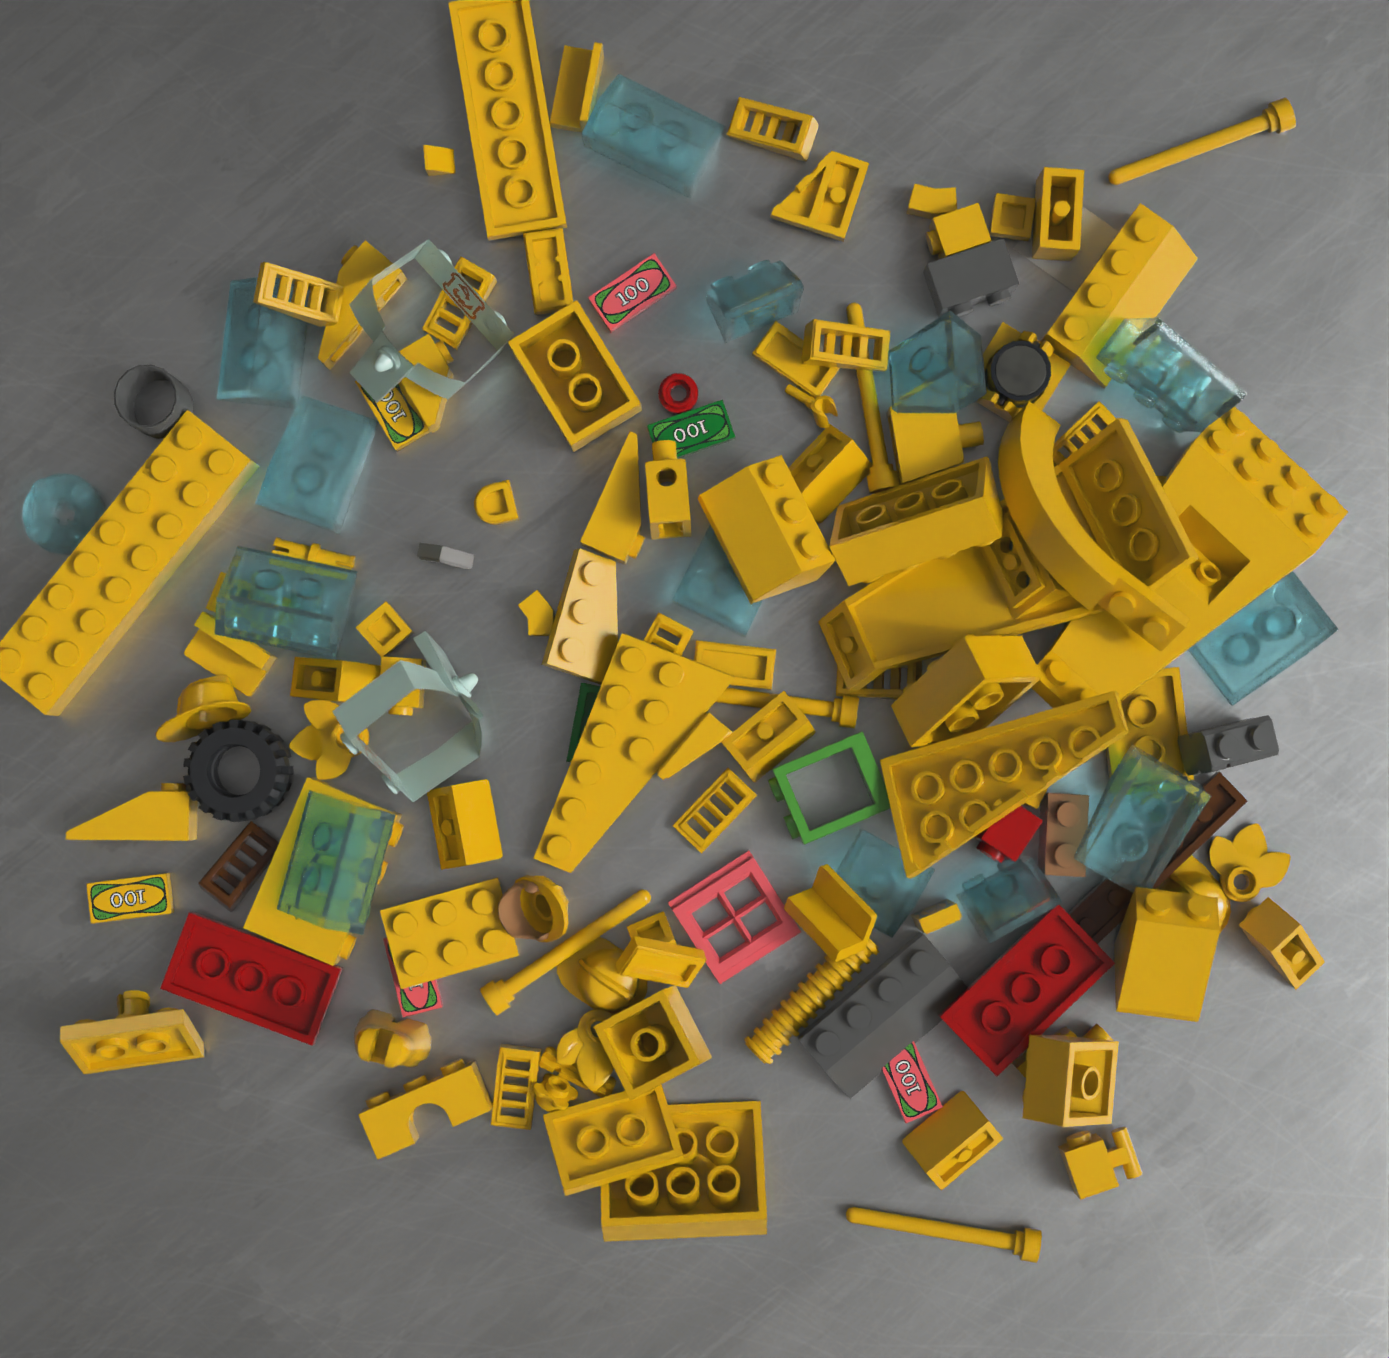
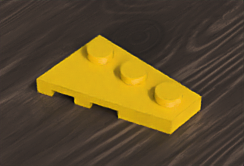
M579 548L573 551L541 665L602 685L618 644L616 561Z

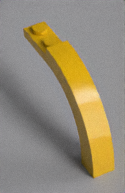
M1028 401L1006 427L1001 439L998 455L999 478L1004 499L1020 534L1044 568L1072 597L1089 611L1096 604L1100 605L1161 652L1186 628L1190 618L1110 558L1077 521L1063 497L1054 470L1053 446L1061 425L1032 402Z

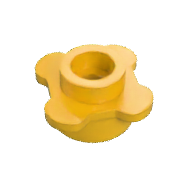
M551 1073L545 1074L543 1081L535 1083L533 1086L537 1104L548 1112L566 1110L569 1106L568 1102L576 1100L578 1097V1091L570 1086L566 1079Z

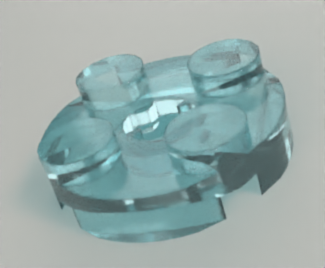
M54 474L47 478L39 479L32 485L23 506V522L28 537L43 549L60 555H70L107 508L102 496L99 495L97 489L87 480L72 474ZM68 503V509L75 511L74 519L72 521L67 519L69 524L60 525V519L55 517V512L57 508L61 509L60 505Z

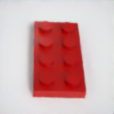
M1055 903L943 1010L939 1016L997 1077L1029 1047L1030 1035H1041L1115 962L1058 903Z
M192 911L187 916L160 989L313 1046L343 967L329 965L287 946Z

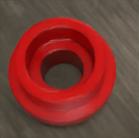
M682 373L667 376L659 386L658 396L660 403L667 411L674 414L690 411L698 400V387L695 381ZM680 387L684 389L686 397L681 401L672 399L670 394L674 388Z

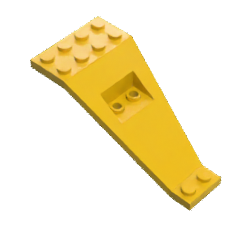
M1230 402L1186 448L1162 483V487L1199 559L1159 586L1154 592L1190 618L1186 628L1160 652L1108 611L1068 621L1044 657L1037 664L1043 677L1031 688L1052 708L1113 690L1119 694L1121 701L1316 553L1348 511L1339 504L1334 496L1327 493L1313 480L1305 469L1298 466L1285 454L1276 442L1269 439L1243 412H1240Z
M1117 418L1054 467L1063 497L1086 533L1110 558L1153 591L1199 559L1127 419ZM1005 499L1000 501L1003 512L1002 538L996 539L985 547L973 546L958 551L947 559L936 558L920 563L909 571L903 572L898 570L885 574L845 599L822 617L818 623L848 690L859 691L888 669L946 654L952 648V642L966 634H973L974 636H991L994 634L1015 636L1106 610L1096 604L1089 611L1052 577L1025 542L1009 512ZM1012 541V543H1013V548H1012V550L1010 551L1009 545H1010V542ZM1027 576H1029L1030 578L1028 586L1026 584Z

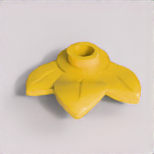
M312 700L304 704V711L311 725L301 730L289 744L290 749L299 756L309 760H317L316 776L318 780L339 777L347 770L351 758L362 753L360 751L354 755L344 744L340 737L344 730L332 712L339 705L326 700ZM366 728L357 736L368 746L370 735L368 728Z
M1257 823L1241 829L1234 836L1232 842L1226 838L1215 836L1209 850L1211 866L1221 875L1220 886L1226 897L1236 902L1250 901L1257 896L1261 888L1276 886L1288 871L1291 856L1287 853L1267 852L1264 833ZM1238 874H1242L1246 879V884L1242 889H1237L1233 883L1235 876Z
M593 1009L585 1013L579 1020L577 1029L569 1031L562 1036L556 1051L557 1064H577L580 1079L590 1091L599 1089L608 1080L614 1068L599 1037H595L591 1032V1026L594 1022H602L613 1016L610 1012L602 1009Z

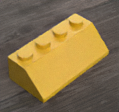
M1140 203L1041 341H1048L1055 349L1053 352L1071 363L1073 367L1105 389L1198 258L1173 225Z
M988 456L839 505L836 511L829 548L848 586L860 582L871 583L878 580L882 575L898 570L903 572L909 571L920 563L936 558L947 559L958 551L973 546L985 547L996 539L1002 538L1003 512Z

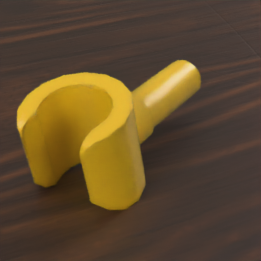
M788 384L785 393L812 410L814 421L818 427H829L828 418L825 413L838 417L834 400L830 396L825 395L814 398L792 384Z

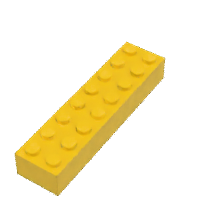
M187 409L0 641V679L43 714L59 716L260 466Z

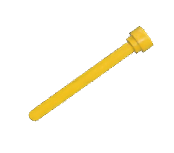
M1286 97L1269 103L1268 108L1262 110V115L1113 169L1108 175V180L1113 185H1119L1265 130L1269 133L1276 131L1278 134L1296 127L1294 110Z
M855 302L850 303L846 308L848 324L865 327L861 306ZM852 338L854 357L857 354L858 338ZM867 346V357H866V359H870V353H869V347H868V346ZM856 369L873 467L869 468L870 475L867 476L869 493L874 494L899 486L900 479L898 471H895L893 468V464L888 463L873 371Z
M727 687L716 702L763 708L779 694ZM843 695L842 699L834 698L833 702L789 696L803 714L831 717V722H838L839 727L855 729L859 697Z
M644 889L637 891L508 980L500 979L497 982L492 980L481 987L479 990L496 1016L510 1008V1002L515 999L514 994L647 905L651 900L650 893Z
M850 1207L846 1211V1219L850 1223L1012 1250V1255L1019 1256L1022 1261L1037 1263L1040 1255L1042 1232L1038 1229L1024 1227L1023 1231L1016 1230L1012 1234L859 1207Z

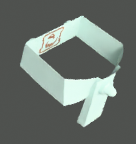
M428 239L374 276L349 304L357 321L373 341L349 373L376 403L384 398L404 377L438 396L449 399L501 354L508 341L514 336V333L507 327L503 316L493 311L454 268L449 256L444 251L437 249ZM414 258L497 350L466 382L447 378L433 372L420 363L413 365L397 351L383 332L386 326L376 305L373 285Z
M426 631L413 639L431 669L400 660L332 711L344 730L340 737L347 748L354 755L361 751L383 773L381 777L394 794L402 791L412 802L478 758L482 745V731L479 720L483 715L478 706L470 699L472 696L470 691L477 684L478 677L474 673L462 677L456 675L445 652ZM414 689H432L444 691L454 696L459 695L472 721L437 750L397 774L357 736Z

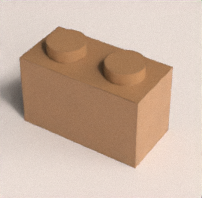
M1045 793L1040 803V819L1043 822L1039 826L1037 873L1054 876L1086 877L1089 795Z

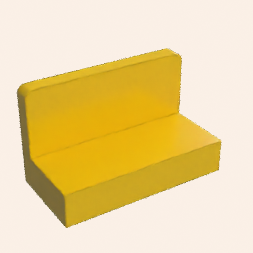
M594 42L593 50L564 45L550 118V127L590 134L604 61L603 43Z
M829 424V427L823 430L788 469L815 521L820 524L870 473L869 468L873 467V465L853 439Z
M202 611L194 623V626L199 628V630L185 649L184 655L214 675H227L235 689L246 696H252L277 657L215 616Z
M783 691L721 741V743L743 768L753 783H755L811 738L816 731L808 718L786 692Z
M487 779L436 788L427 792L441 870L502 858L503 853L490 783Z
M828 864L819 867L812 888L788 897L784 906V910L834 963L865 950L877 919V914Z
M960 1091L944 1104L942 1108L938 1109L903 1138L902 1143L924 1172L942 1191L1001 1142L1003 1137L966 1092Z

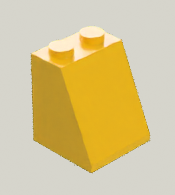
M1135 887L1114 943L1116 1012L1198 1022L1220 933L1218 897Z

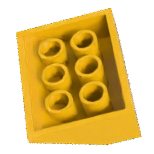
M761 1101L668 1105L682 1148L684 1161L601 1185V1228L604 1242L767 1234Z

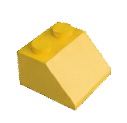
M676 986L665 988L593 1026L630 1100L712 1059Z
M1030 1035L1029 1047L1026 1052L1027 1071L1025 1089L1022 1096L1024 1104L1022 1118L1061 1127L1112 1124L1119 1041L1064 1035Z

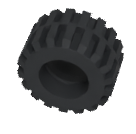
M229 720L212 724L213 727L211 729H204L198 734L200 739L197 742H192L188 748L191 751L190 758H184L183 767H188V775L183 776L184 784L190 785L192 791L188 794L192 801L197 800L200 803L198 807L204 813L213 814V818L218 820L242 822L266 816L272 812L271 809L279 806L284 801L283 795L286 791L290 790L292 785L289 782V776L294 774V768L290 766L288 759L292 756L289 749L284 748L282 744L284 740L279 735L271 732V728L253 721ZM237 746L250 749L257 757L260 766V776L257 784L249 793L243 795H235L228 792L221 784L218 775V766L222 756L229 749Z

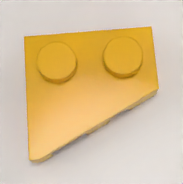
M830 151L818 163L817 167L809 175H806L780 204L773 208L771 219L844 242L869 163Z

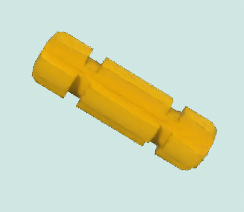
M548 1046L539 1061L540 1067L551 1073L555 1070L559 1072L558 1076L587 1090L588 1088L580 1079L577 1064H557V1049ZM610 1076L599 1089L593 1091V1094L601 1098L611 1095L616 1085L615 1078Z

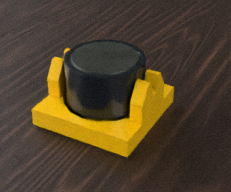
M1002 322L959 392L1010 423L1023 408L1016 406H1023L1028 401L1043 410L1071 363L1053 353L1055 350L1048 341L1042 342L1038 340L1035 333L1029 331L1021 333ZM985 372L987 373V385H988L990 391L988 390V388H987V386H986Z

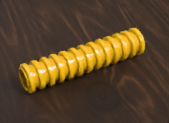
M869 938L865 950L835 963L826 954L824 956L826 961L822 965L818 963L815 966L817 969L815 973L809 972L806 975L808 980L805 983L800 981L797 984L799 989L796 992L791 990L788 993L790 998L787 1001L782 999L780 1001L781 1007L778 1010L774 1008L771 1011L773 1016L770 1019L765 1017L762 1020L764 1025L761 1028L756 1026L753 1029L755 1034L752 1037L747 1035L744 1038L746 1046L763 1063L770 1065L773 1062V1055L779 1056L782 1053L780 1048L783 1045L789 1046L791 1044L789 1039L792 1036L798 1037L800 1035L798 1030L801 1027L807 1028L809 1025L807 1021L818 1016L816 1011L819 1008L824 1010L827 1007L825 1002L828 999L833 1001L835 999L834 993L837 990L840 992L844 990L842 985L846 981L850 983L853 980L851 977L853 973L859 974L862 971L860 966L863 963L868 965L871 962L869 957L872 954L877 956L880 953L879 947Z

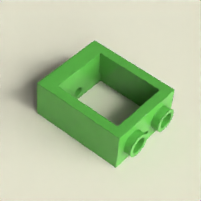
M863 731L771 769L774 777L769 779L768 783L777 802L785 801L790 815L783 817L792 839L800 837L804 845L890 809L885 783ZM849 748L873 804L809 830L786 775Z

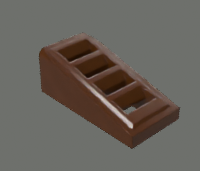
M250 821L198 882L200 888L232 912L271 863L279 842ZM250 837L267 850L263 856L246 844ZM239 851H242L256 862L252 869L236 857ZM229 864L245 875L242 881H239L225 870ZM219 877L235 888L231 894L215 883Z

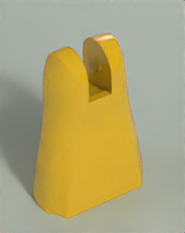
M371 1009L364 1017L360 1018L355 1027V1050L359 1058L366 1062L380 1063L389 1068L399 1065L412 1068L427 1059L431 1050L432 1038L427 1024L407 1018L395 1023V1017L392 1014Z

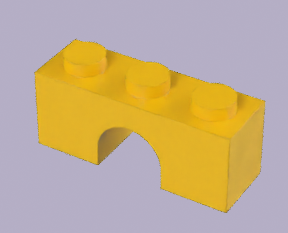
M463 1058L455 1060L440 1068L442 1075L427 1080L424 1074L402 1084L405 1089L403 1092L390 1097L388 1091H384L365 1100L367 1107L358 1116L377 1160L417 1142L420 1136L415 1127L413 1116L415 1109L422 1104L432 1103L442 1107L453 1127L491 1111L493 1101L475 1060L467 1064L464 1063Z

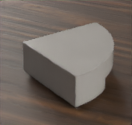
M426 543L419 544L417 557H420L419 559L433 563L440 562L467 570L472 568L475 556L474 554L449 547Z

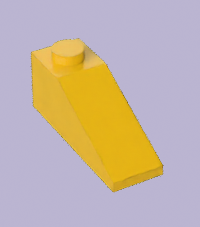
M366 240L359 247L357 245L351 247L341 260L343 266L338 272L336 284L344 287L339 320L336 325L325 326L318 354L320 362L329 370L332 369L364 331L349 304L374 276L393 264ZM399 268L373 285V294L379 312L407 280L403 271Z
M631 431L625 440L580 540L582 546L626 565L629 557L637 558L645 540L644 536L639 535L642 529L638 436Z
M161 783V791H148L66 831V840H197L198 801L191 800L188 794L190 791H186L184 783Z

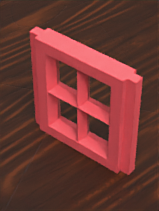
M749 850L668 902L695 947L704 951L707 959L706 964L719 984H722L801 933L793 918L784 910L785 905ZM750 877L761 896L735 911L724 892ZM717 897L729 916L703 932L692 913ZM766 902L777 921L752 937L740 918ZM734 923L745 942L719 957L708 939Z

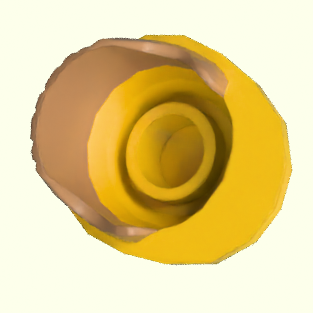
M525 875L517 879L514 885L501 896L498 902V915L501 925L511 937L533 939L538 942H551L562 937L567 931L569 900L565 896L562 886L557 885L551 879L545 876Z

